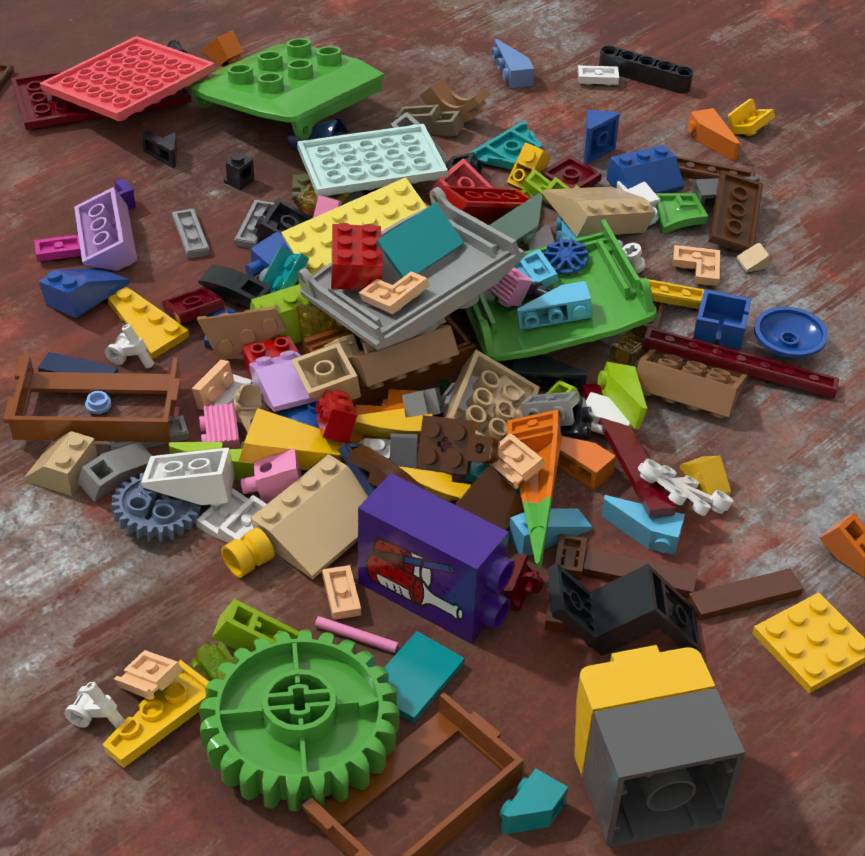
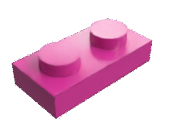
M78 235L34 240L37 262L81 256Z

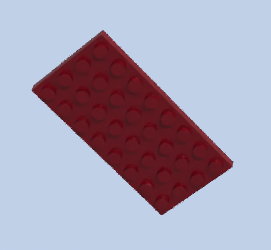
M68 69L11 78L25 130H35L46 126H59L71 122L78 123L83 120L101 119L107 116L42 91L41 82ZM187 87L178 90L176 94L161 99L159 103L145 107L144 110L162 109L168 106H181L191 103V95Z

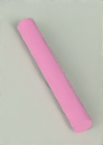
M320 616L317 617L315 622L316 628L395 654L399 648V642Z

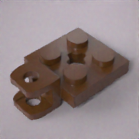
M423 415L416 469L470 475L472 462L492 464L498 461L500 442L492 437L475 434L476 421ZM448 438V442L452 443V447L447 448L446 453H444L441 442Z

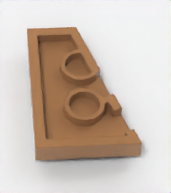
M275 306L245 310V312L233 314L223 313L219 316L197 317V321L219 361L226 360L242 352V346L263 342L286 331V326Z

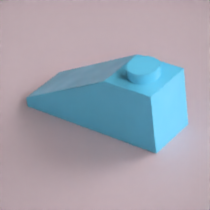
M605 495L601 517L647 549L675 556L685 514L675 512V515L649 518L642 504Z
M550 509L544 549L558 544L560 534L578 536L591 531L592 525L579 509ZM524 512L510 518L508 540L519 554H527L529 556L533 554Z

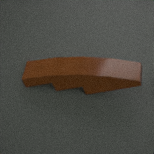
M361 445L349 453L347 461L370 472L367 482L376 487L392 473L426 490L399 466L365 445Z
M560 534L555 564L558 563L581 583L587 538ZM549 597L545 629L572 633L565 624L552 616L549 609L551 603Z

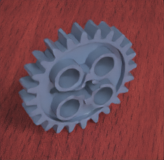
M140 473V479L131 476L130 483L122 481L121 488L115 489V495H112L114 522H119L120 529L127 528L128 535L137 532V539L147 535V540L151 541L153 536H157L158 540L162 542L163 536L167 535L169 539L173 540L174 533L183 536L184 529L191 531L192 524H196L198 517H200L201 505L142 488L143 473Z

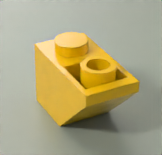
M525 143L507 183L525 189L521 186L523 181L533 169L541 174V171L547 168L551 156L544 150Z

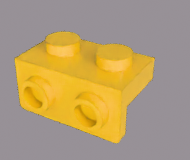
M748 99L728 114V123L733 134L751 136L756 134L758 129L766 126L775 117L773 109L756 110L754 99Z

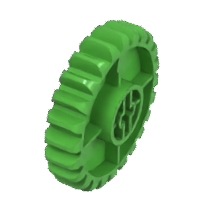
M301 630L298 633L297 639H291L289 634L283 631L277 632L276 642L271 644L266 638L262 637L254 640L255 651L253 652L246 648H239L233 652L234 664L230 662L221 663L217 668L218 679L208 682L205 688L206 699L200 705L201 742L204 749L207 750L208 763L212 769L221 771L222 782L227 787H236L240 784L241 797L244 799H255L261 793L263 794L264 807L273 809L282 799L287 800L289 811L298 812L302 807L303 800H309L312 797L324 808L326 796L332 795L336 801L344 802L349 799V785L357 790H364L370 784V773L379 774L386 767V756L392 754L395 750L396 733L399 729L400 711L397 706V691L393 685L388 683L389 674L382 666H374V656L369 651H361L355 655V642L348 639L336 645L334 644V634L328 632L321 634L320 638L315 640L312 639L310 630Z

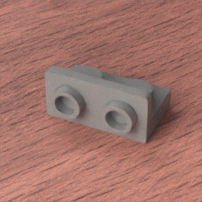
M578 391L530 395L520 404L522 416L526 417L558 409L561 426L572 425L575 422L572 408L580 401Z

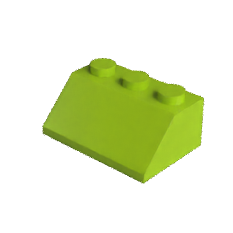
M300 284L251 299L250 310L275 306L286 326V331L267 340L290 335L294 345L303 343L304 338L335 328L331 316L301 295Z

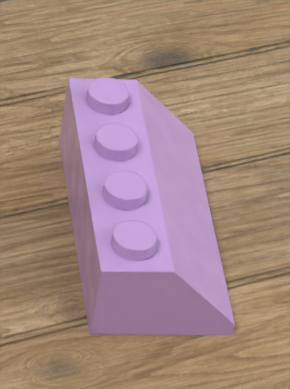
M114 187L74 207L82 263L85 266L118 271L138 261L128 206Z

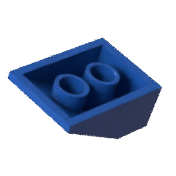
M101 268L56 270L48 273L45 278L38 281L46 305L75 318L130 284L129 279Z

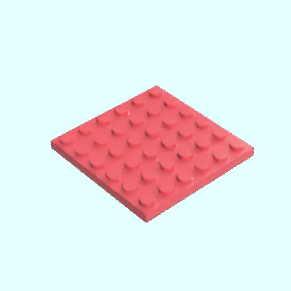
M136 36L41 82L40 85L42 91L116 121H124L128 116L143 111L145 107L159 103L161 99L176 94L178 90L184 87L191 86L193 82L207 78L209 74L216 71L215 63Z

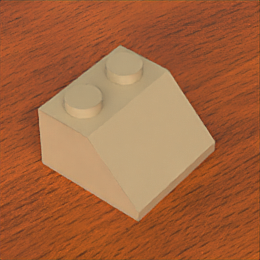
M340 343L291 360L310 398L317 400L320 397L323 398L325 390L332 392L334 390L344 391L349 394L352 400L361 397L357 374Z
M70 431L51 442L24 477L25 482L72 496L80 486L77 482L81 468L97 458L95 439Z

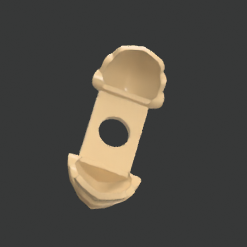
M249 383L240 386L234 398L236 412L247 432L257 408L262 410L265 408V403L262 401L263 395L259 392L260 388Z

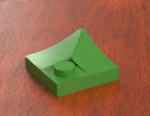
M655 193L660 199V202H657L656 209L659 215L662 234L686 226L707 224L709 216L695 193Z

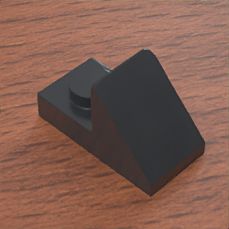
M149 130L143 132V151L171 168H175L177 161L176 132L164 138Z

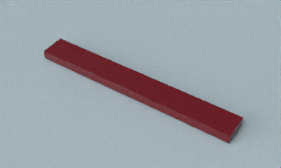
M648 327L642 344L646 348L834 399L838 389L839 378L652 327Z
M598 383L582 385L581 393L585 400H587L590 392L603 395L601 386ZM600 417L598 424L601 425L602 432L648 517L675 515L676 506L668 498L667 490L657 481L650 483L640 476L641 472L638 470V466L640 463H644L648 457L630 425L627 426Z

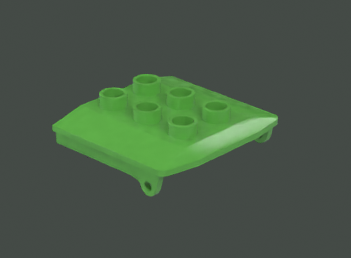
M296 38L287 41L286 44H276L209 74L207 78L193 82L187 89L188 92L192 93L195 103L199 107L207 108L213 102L258 117L291 122L297 138L305 140L310 137L312 128L320 120L381 91L384 73L359 59L341 55L339 47L326 46L315 48L311 47L309 39Z
M606 219L601 220L602 232L573 239L581 244H585V248L588 251L586 266L574 274H558L559 281L547 287L555 289L561 285L586 281L591 297L592 318L520 330L517 309L533 300H530L525 295L521 306H511L509 308L498 303L499 298L497 296L483 292L480 294V299L476 304L464 308L483 354L496 362L548 354L555 350L617 335L651 322L656 318L657 309L653 304L652 291L648 279L639 278ZM547 246L525 251L524 253L525 255H527L540 249V251L544 255Z

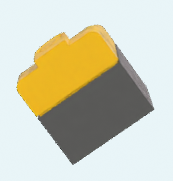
M657 645L612 653L610 662L584 667L580 672L576 698L574 757L606 845L618 847L721 824L727 818L745 750L700 652L689 647L659 652Z

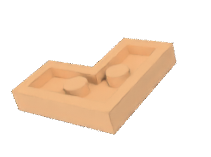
M675 245L673 267L695 269V284L718 286L720 278V250Z
M410 272L394 285L376 279L360 291L359 295L362 301L394 314L400 311L412 299L418 297L430 285L426 277Z

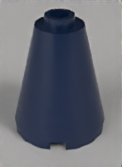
M332 119L316 123L312 128L310 137L305 140L345 135V133H349L348 127L343 119ZM293 129L287 137L291 149L298 151L297 141H304V139L297 138Z

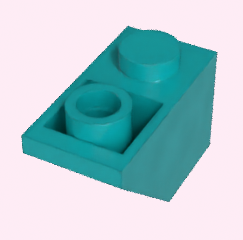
M535 769L529 778L524 777L521 780L512 801L508 799L504 803L500 811V817H502L501 832L510 834L550 827L566 804L568 786Z

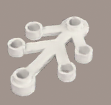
M646 459L644 463H640L638 466V470L641 472L640 476L650 483L657 481L671 492L668 498L678 505H683L686 498L690 499L694 503L692 509L700 515L706 516L710 508L717 513L723 514L724 511H728L733 503V499L722 491L715 490L711 496L696 489L699 482L691 476L686 475L685 477L674 478L677 473L669 466H661L650 459Z

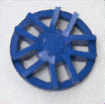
M571 237L570 240L560 238L559 241L551 245L548 244L544 252L547 260L548 258L552 259L549 263L557 274L569 275L577 273L588 262V251L585 248V244L574 241Z

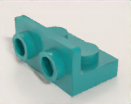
M280 247L261 281L271 286V293L292 287L298 280L297 272L306 266L309 258L302 253L293 254L286 248Z

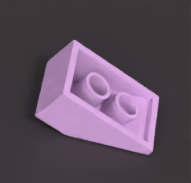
M285 351L280 353V356L274 358L268 356L256 359V362L249 364L253 384L260 388L259 392L263 395L262 400L274 412L318 401L308 396L291 362L292 359L301 356L295 351Z

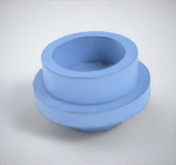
M94 391L88 395L85 406L87 411L92 414H102L111 408V399L105 392Z

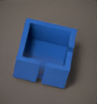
M704 289L693 339L711 344L716 342L719 343V346L740 351L752 299Z

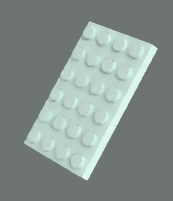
M424 124L297 141L298 151L317 197L318 195L328 197L334 194L374 190L405 177L410 184L429 180L436 181L442 176L448 178V169Z

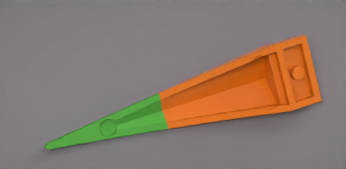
M558 409L507 421V436L510 433L543 458L545 466L530 479L518 484L534 559L538 569L542 566L562 440Z

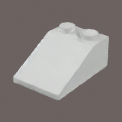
M221 448L150 456L141 481L142 488L199 505L210 504L218 506L229 502L235 479L230 449Z

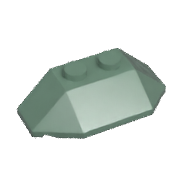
M538 193L489 226L516 240L517 245L522 242L524 244L529 243L536 236L535 232L539 225L542 195Z

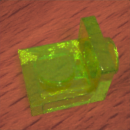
M219 640L213 645L207 642L194 652L197 656L191 662L194 668L199 666L211 681L218 679L217 668L221 663L230 662L234 664V658L222 641Z

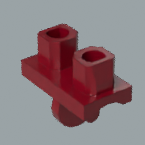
M519 554L512 577L503 589V596L511 600L510 607L514 611H520L526 595L530 596L532 593H539L544 586V581L539 576V572L529 568L527 554Z

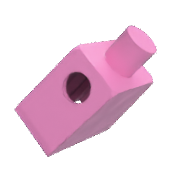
M295 449L256 460L254 462L255 476L241 478V487L243 494L259 492L261 500L268 504L303 476Z

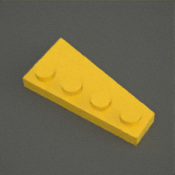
M127 286L107 298L109 306L120 320L130 324L138 338L143 339L147 346L146 350L152 360L189 338V330Z
M180 660L178 662L183 671L175 678V681L162 691L157 690L153 694L155 696L153 700L145 698L138 705L140 710L133 717H127L103 743L105 753L123 768L199 712L202 701L206 699L205 688L209 681Z

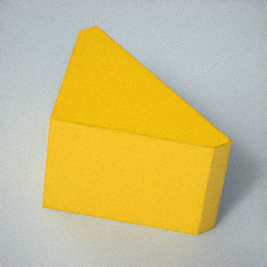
M721 455L703 456L680 464V469L685 475L691 476L699 482L698 490L711 496L715 490L722 491L727 495L731 494Z

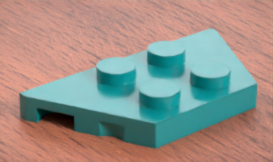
M523 120L471 152H475L477 159L483 164L512 170L525 143L542 149V144L535 138L533 131L527 129V122Z

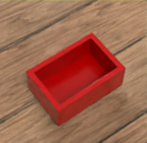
M349 223L332 224L331 289L363 290L376 279L382 281V251L376 244V241L382 237L381 226L373 224L351 225Z

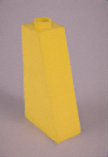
M257 408L239 461L254 464L256 460L295 449L301 470H310L328 454L345 464V460L338 451L341 445L345 443L322 438L319 428Z

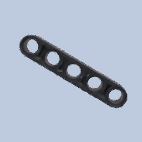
M603 46L600 50L599 66L618 67L619 76L678 93H687L691 90L694 71L687 66L614 46Z

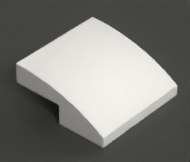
M232 488L229 502L208 508L197 519L196 527L227 543L234 539L240 540L244 533L253 529L251 517L267 504L254 495L248 499Z

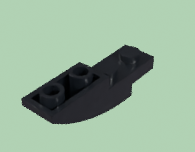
M212 265L198 280L200 285L236 307L242 304L250 309L251 299L271 293V286L243 272L223 266Z

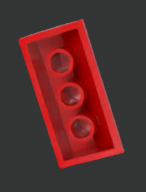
M442 187V191L446 194L449 203L486 223L497 221L531 199L516 188Z

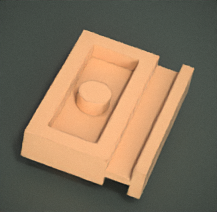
M510 433L500 441L498 461L485 465L491 466L508 484L517 489L520 482H526L545 466L543 458Z
M144 650L124 669L125 674L122 677L116 676L114 680L120 688L153 700L155 698L153 694L157 690L162 691L164 688L169 687L183 669L177 661Z

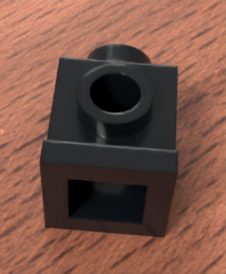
M233 153L231 159L226 162L227 177L224 178V183L240 191L254 181L253 158L242 153Z

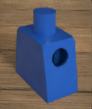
M276 232L252 247L251 263L245 265L248 275L255 277L268 268L280 247L290 251L280 233Z

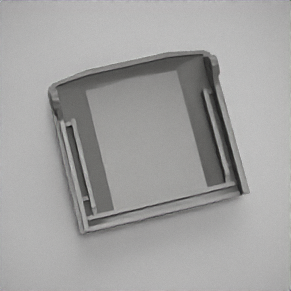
M436 187L430 191L431 204H438L465 243L419 273V275L427 278L430 286L421 292L418 297L403 306L400 311L391 314L362 301L359 292L362 290L331 289V263L313 276L306 268L298 271L297 275L300 283V292L304 298L372 347L380 350L416 335L430 333L439 326L441 319L453 311L476 304L480 299V294L496 285L525 257L524 250L518 248L517 242L513 238L449 203L442 189ZM426 208L394 223L381 231V235H386ZM382 252V281L394 285L401 278Z

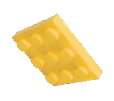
M820 593L801 601L753 628L752 634L809 694L865 663V638Z

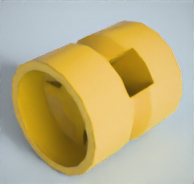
M256 527L244 533L240 540L234 539L222 546L221 554L229 570L236 577L242 578L255 569V565H263L273 559L274 549L266 534Z

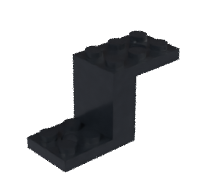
M558 563L548 567L549 581L547 585L550 591L551 603L549 609L552 616L557 620L559 619L573 634L578 635L585 641L588 647L593 648L601 656L659 629L663 634L671 637L679 648L689 647L696 649L700 653L702 652L694 606L649 564L591 592Z

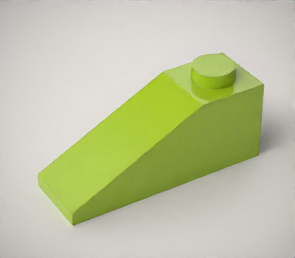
M606 362L604 371L601 370L598 375V385L601 386L603 396L609 397L634 429H640L647 406L636 367Z
M234 599L221 613L212 638L235 650L246 648L253 652L255 651L254 640L260 637L266 638L271 644L276 642L277 632L286 631L291 639H297L299 631Z

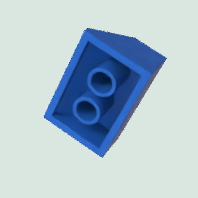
M664 145L610 157L606 180L614 188H617L618 181L627 189L646 182L654 193H670L684 188L677 158Z

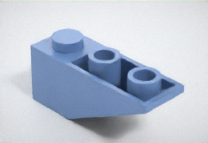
M495 39L494 47L491 49L492 58L496 60L497 68L501 70L503 80L507 82L509 88L533 86L534 67L529 58L502 41Z

